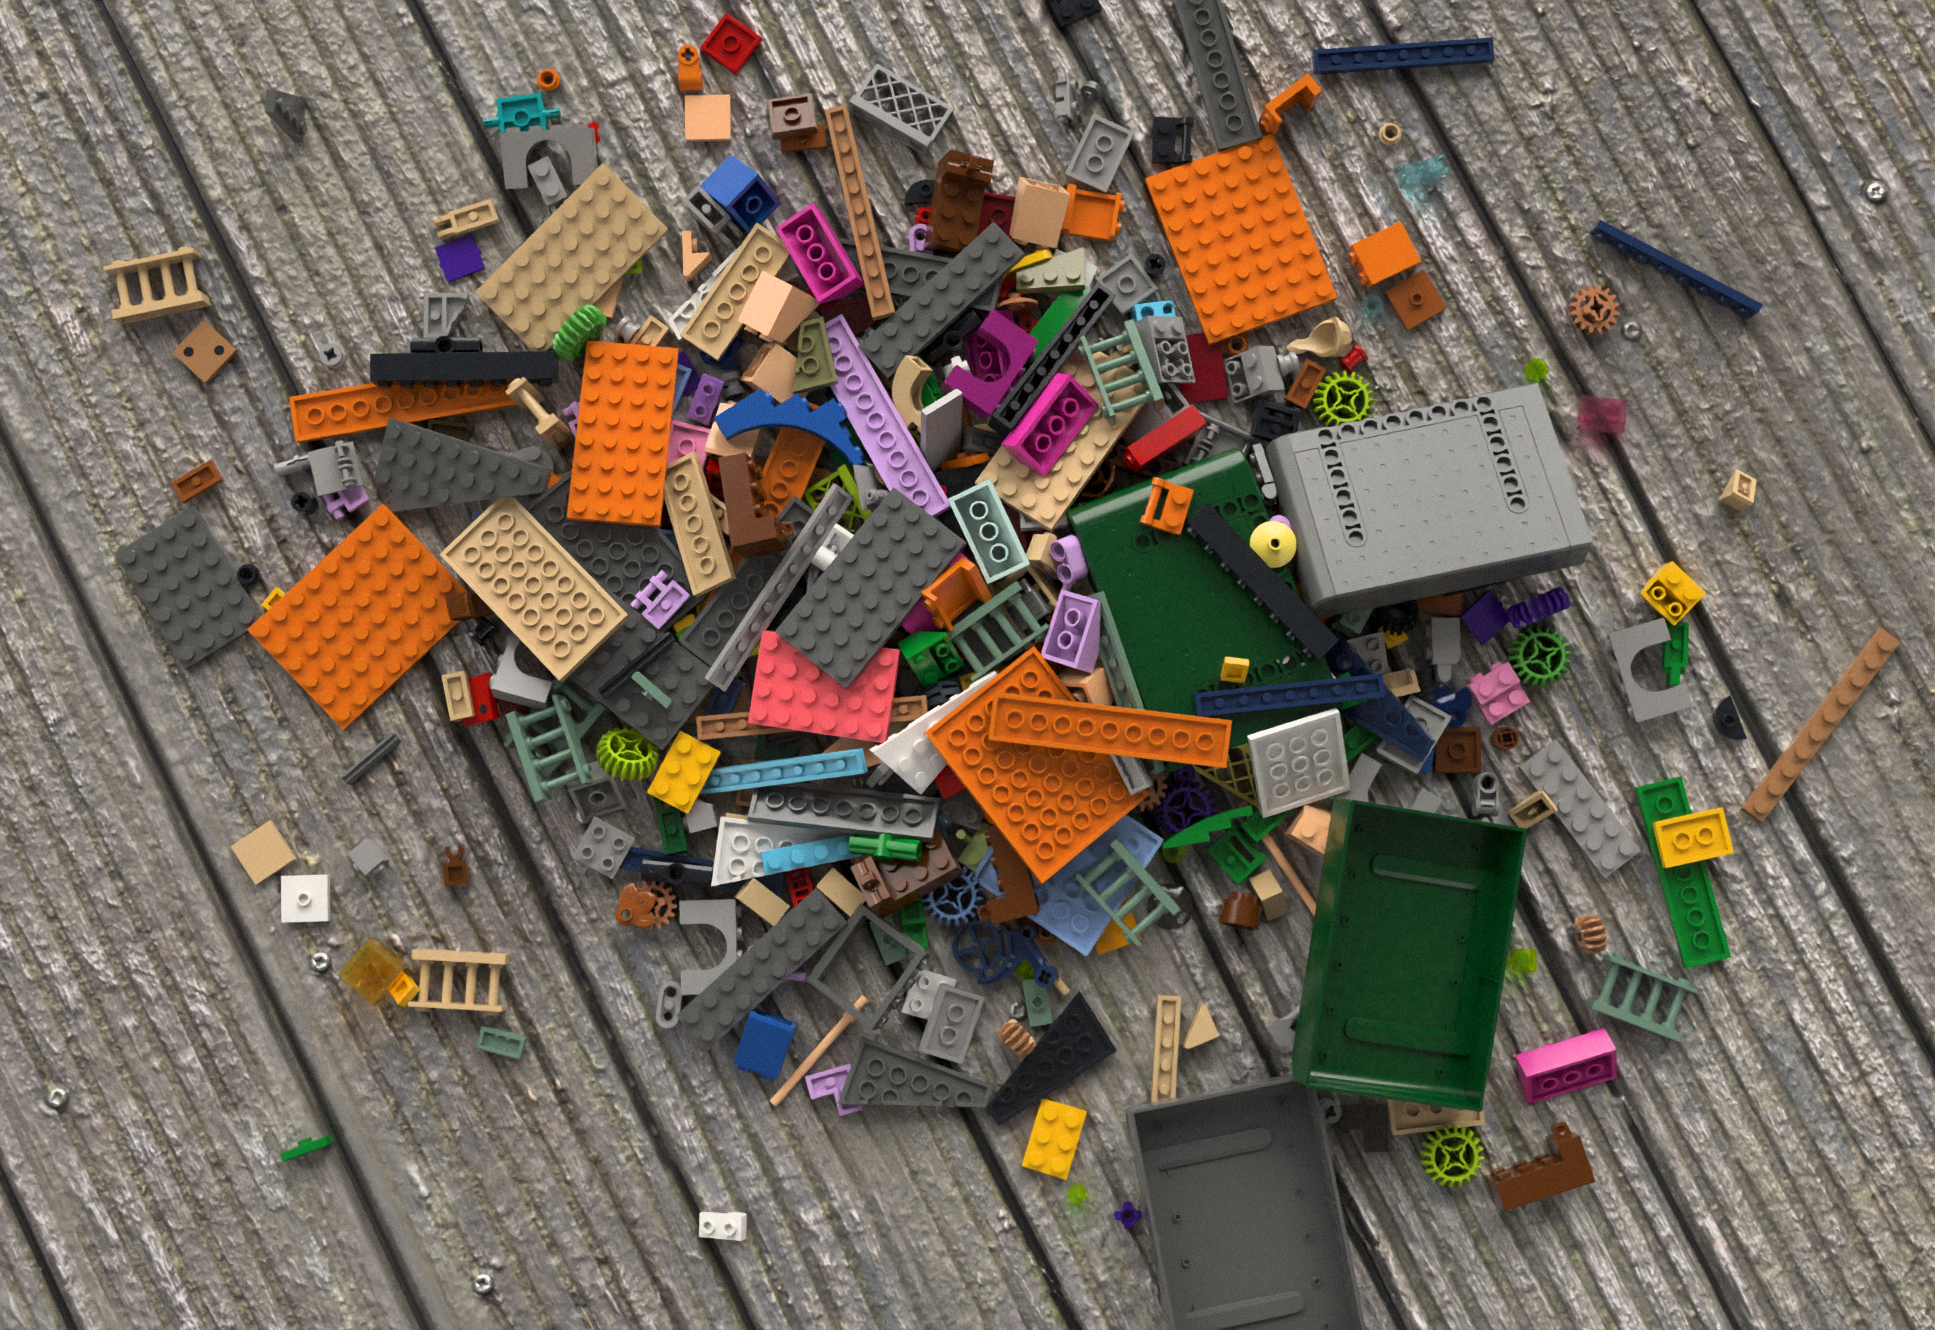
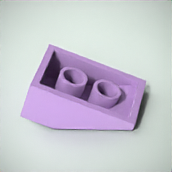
M1061 589L1041 656L1063 665L1093 673L1100 647L1101 601Z

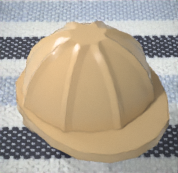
M1332 317L1317 325L1308 338L1296 339L1288 344L1286 350L1289 352L1294 351L1296 354L1311 351L1319 357H1337L1348 350L1352 341V333L1346 323L1340 321L1337 317Z

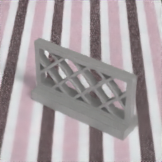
M876 64L857 94L853 95L850 99L848 111L926 157L932 143L953 113L954 108ZM877 73H880L886 77L888 83L876 85L874 77ZM900 85L906 89L907 94L895 96L893 87ZM889 88L891 97L879 99L877 90ZM874 91L876 100L866 101L861 97L865 92ZM921 97L925 99L926 105L914 107L912 98ZM908 99L911 108L899 110L897 101ZM893 102L894 112L887 113L882 110L881 104ZM940 108L946 111L943 117L934 118L931 109ZM928 110L930 119L918 122L916 112ZM913 114L914 123L906 124L902 122L901 115ZM932 124L933 133L928 137L921 132L920 127Z

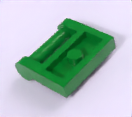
M1234 823L1231 826L1232 828H1229L1206 849V852L1238 885L1268 856L1264 852H1260L1242 833L1241 827ZM1232 836L1254 858L1251 863L1231 844L1229 839Z

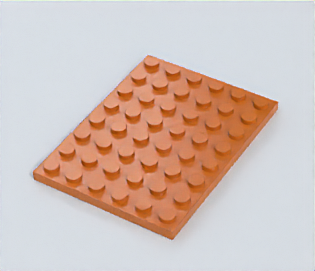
M1272 133L1262 136L1263 138L1260 140L1231 147L1145 178L1147 189L1208 346L1337 299Z
M382 504L247 630L343 730H346L461 622L450 620L445 597L457 593L470 592L385 504Z
M1033 646L923 734L1040 884H1043L1147 798L1149 794L1144 789L1130 795L1110 754L988 740L994 692L1077 702L1035 646Z

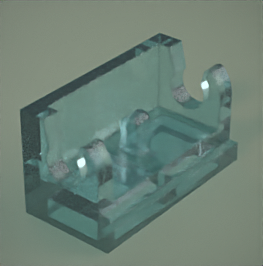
M1444 154L1395 167L1400 189L1444 179L1449 173V167L1443 164Z

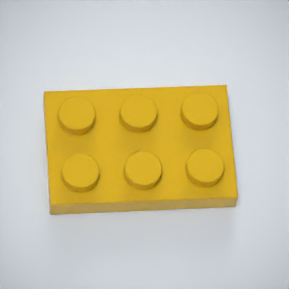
M679 731L647 793L689 814L722 752Z
M1723 807L1652 822L1663 868L1734 853Z
M1042 1098L1022 1166L1067 1180L1087 1111Z

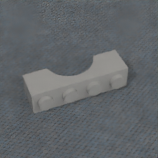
M673 742L669 743V748L666 749L667 753L669 752ZM697 798L690 813H685L686 816H682L685 830L689 829L690 833L719 827L715 805L706 803Z

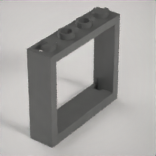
M860 903L847 921L848 923L839 932L806 980L867 1028L878 1030V1028L881 1029L888 1022L889 1018L887 1016L891 1010L897 1009L903 1000L901 996L905 990L909 991L916 982L915 976L919 971L922 972L927 967L926 965L929 962L928 958L931 953L885 918L882 919L869 906ZM867 918L916 954L871 1019L823 982Z

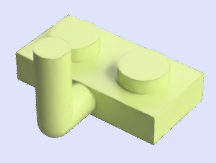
M985 822L982 823L979 831L973 837L964 830H958L956 833L957 838L968 844L958 858V861L974 872L991 847H988L985 833L988 832L987 827H989Z

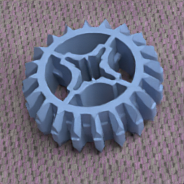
M965 866L963 868L964 874L960 876L968 882L967 884L954 887L950 882L947 883L950 889L954 888V890L958 891L964 889L956 896L959 906L956 905L955 901H949L948 899L941 901L949 894L946 884L944 885L945 893L943 896L934 900L932 891L928 893V897L921 899L922 902L929 901L930 905L924 907L925 911L931 908L934 910L930 914L931 918L935 917L936 914L940 916L937 923L940 924L943 918H946V926H950L951 919H955V925L959 926V918H962L964 923H968L966 917L968 913L972 918H975L976 915L971 910L973 908L977 910L980 907L975 903L976 901H983L984 898L977 897V893H981L984 890L983 888L976 889L975 885L979 884L980 881L976 880L973 882L971 880L975 875L974 872H971L969 876L965 874L968 867ZM971 889L972 900L970 905L964 910L960 897ZM944 903H951L958 914H947L941 911L938 906Z

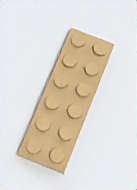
M756 223L680 336L719 362L744 325L738 319L761 272L764 271L777 277L791 257L782 239Z
M691 452L667 465L664 500L693 596L699 597L736 579L699 455L696 452Z

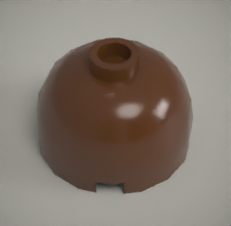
M1108 458L1104 459L1079 494L1081 497L1088 501H1093L1114 493L1119 480L1118 472Z

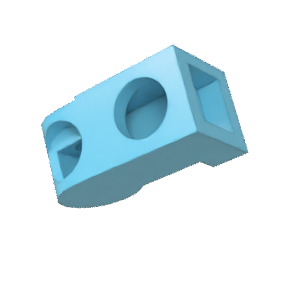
M1173 301L1134 304L1130 311L1131 319H1133L1134 323L1146 316L1176 317Z

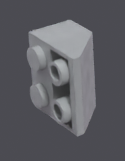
M1256 346L1223 360L1233 404L1255 400L1257 396L1267 397L1285 390L1274 346Z

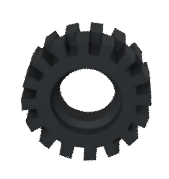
M1410 600L1377 607L1375 622L1378 621L1377 626L1379 628L1383 626V632L1386 633L1387 630H1390V635H1394V632H1397V636L1402 635L1403 631L1407 634L1416 625L1419 613L1417 601ZM1400 609L1406 616L1396 618L1391 616L1388 610Z

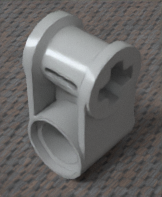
M1481 772L1473 779L1471 805L1473 816L1492 814V816L1497 817L1499 814V780L1493 773ZM1487 776L1491 783L1487 789H1484L1481 781Z

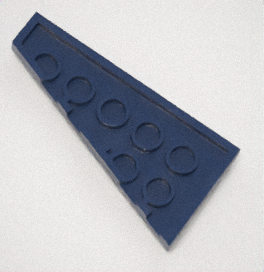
M1335 630L1333 634L1339 641L1324 654L1328 667L1335 678L1347 672L1354 676L1376 674L1339 631ZM1385 683V697L1368 699L1341 710V707L1337 708L1344 716L1421 762L1424 761L1435 742L1432 736Z

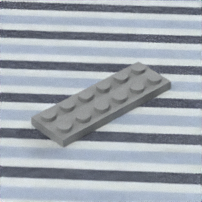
M1556 739L1552 740L1518 766V769L1535 791H1544L1558 809L1553 813L1602 878L1609 876L1641 851Z

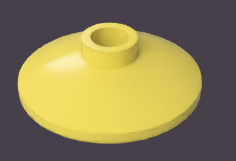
M1269 521L1259 525L1253 531L1249 546L1270 568H1279L1286 565L1294 557L1297 542L1293 531L1287 525L1277 521ZM1275 539L1278 541L1279 545L1277 548L1271 546V540Z

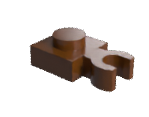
M458 845V853L456 855L452 854L451 846L445 848V854L450 860V863H443L445 886L470 884L468 861L461 860L465 852L463 845Z

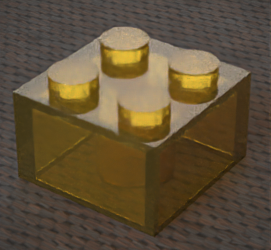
M377 937L366 940L337 975L374 1005L380 1003L386 997L390 990L410 969V966Z

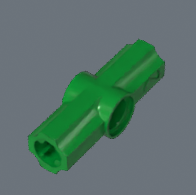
M882 833L878 836L852 834L849 839V852L873 856L884 861L901 859L918 862L922 854V842L917 839L897 838L887 833Z

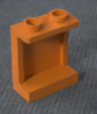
M1309 73L1264 106L1259 119V125L1264 133H1272L1275 136L1282 123V119L1279 116L1300 101L1307 111L1316 105L1322 90Z
M1068 184L1067 192L1070 194L1060 234L1113 243L1114 236H1119L1121 222H1117L1118 214H1123L1125 201L1121 200L1122 193L1117 192V195L1079 190L1076 189L1077 185Z
M1401 221L1352 244L1348 250V258L1353 266L1356 265L1359 271L1358 278L1363 286L1366 285L1368 290L1372 289L1374 285L1407 269L1410 271L1416 268L1421 262Z
M963 557L942 573L928 588L921 591L925 600L923 602L924 606L934 616L932 618L934 624L939 629L944 628L950 633L954 630L951 621L977 599L986 603L993 598L977 566Z

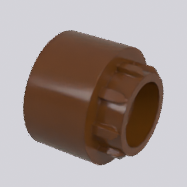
M1231 891L1228 894V899H1223L1219 923L1235 928L1258 931L1263 909L1259 905L1260 899L1258 896L1249 893Z

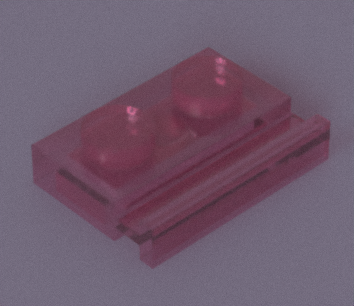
M1580 396L1577 430L1625 433L1624 424L1626 422L1627 400Z

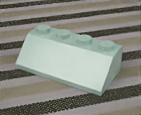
M991 479L948 499L987 584L1030 565Z

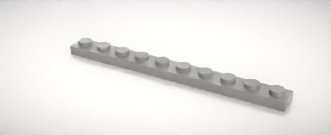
M832 484L704 677L707 681L723 691L727 690L760 640L762 630L766 631L811 563L813 557L823 545L833 526L839 521L854 498L852 495L838 485Z

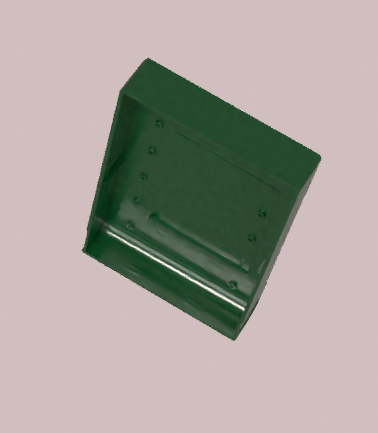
M1237 447L1156 477L1194 490L1184 524L1208 502L1249 545L1253 531L1259 525L1270 521L1250 465L1244 453ZM1153 478L1069 509L1065 513L1071 535L1078 538L1088 565L1086 577L1095 593L1101 591L1105 593L1145 710L1196 716L1195 693L1333 679L1324 655L1317 661L1305 658L1300 652L1302 648L1296 642L1292 643L1285 637V630L1280 625H1274L1268 619V612L1263 607L1261 609L1258 608L1251 601L1252 596L1247 590L1242 591L1235 584L1234 581L1236 579L1230 573L1226 574L1218 566L1220 562L1214 556L1210 557L1203 551V544L1198 539L1193 540L1186 533L1185 530L1187 528L1184 525L1180 536L1140 523L1141 516L1145 514L1153 488L1151 485ZM1163 489L1153 517L1155 520L1160 519L1168 491ZM1273 539V542L1275 544L1274 548H1277L1279 543L1277 540ZM1288 565L1271 568L1300 598ZM1289 656L1288 662L1283 664L1285 657ZM1225 657L1249 659L1245 683L1221 681V671ZM1343 702L1205 717L1232 720L1229 742L1230 750L1248 743V735L1333 708H1339L1343 705ZM1163 761L1165 767L1163 773L1173 772L1191 764Z
M1334 797L1291 1060L1293 1078L1298 1084L1311 1089L1481 1112L1483 1110L1486 1080L1493 1051L1527 830L1508 825Z

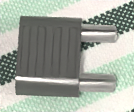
M1024 578L1022 581H1019L1026 593L1021 599L1039 623L1049 616L1052 611L1037 589L1033 590L1026 578ZM1006 601L1007 612L1022 633L1029 631L1031 628L1014 604Z

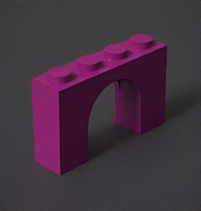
M994 309L988 314L976 334L996 347L1002 354L1005 362V371L1002 378L994 382H984L956 365L939 388L947 394L958 388L963 393L962 405L984 420L995 413L1000 406L1001 398H1006L1014 387L1011 383L1015 378L1018 380L1026 369L1023 367L1026 360L1030 362L1038 351L1035 349V346L1039 342Z

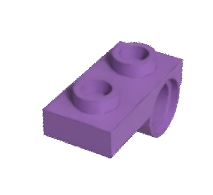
M703 374L687 417L705 425H710L717 414L718 402L726 382Z

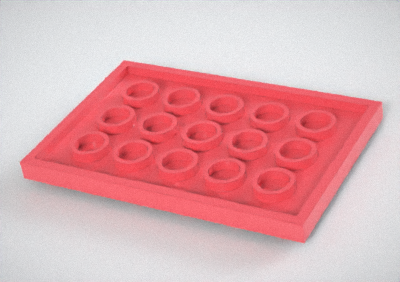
M762 630L748 723L884 743L888 738L901 650L883 647L847 690L775 632Z

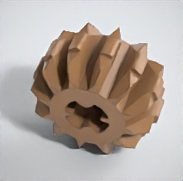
M1590 914L1576 918L1573 927L1578 948L1584 954H1596L1606 950L1608 935L1605 931L1606 927H1604L1603 921L1597 914Z
M1015 1019L1005 1022L998 1031V1036L1019 1058L1029 1055L1036 1046V1041Z

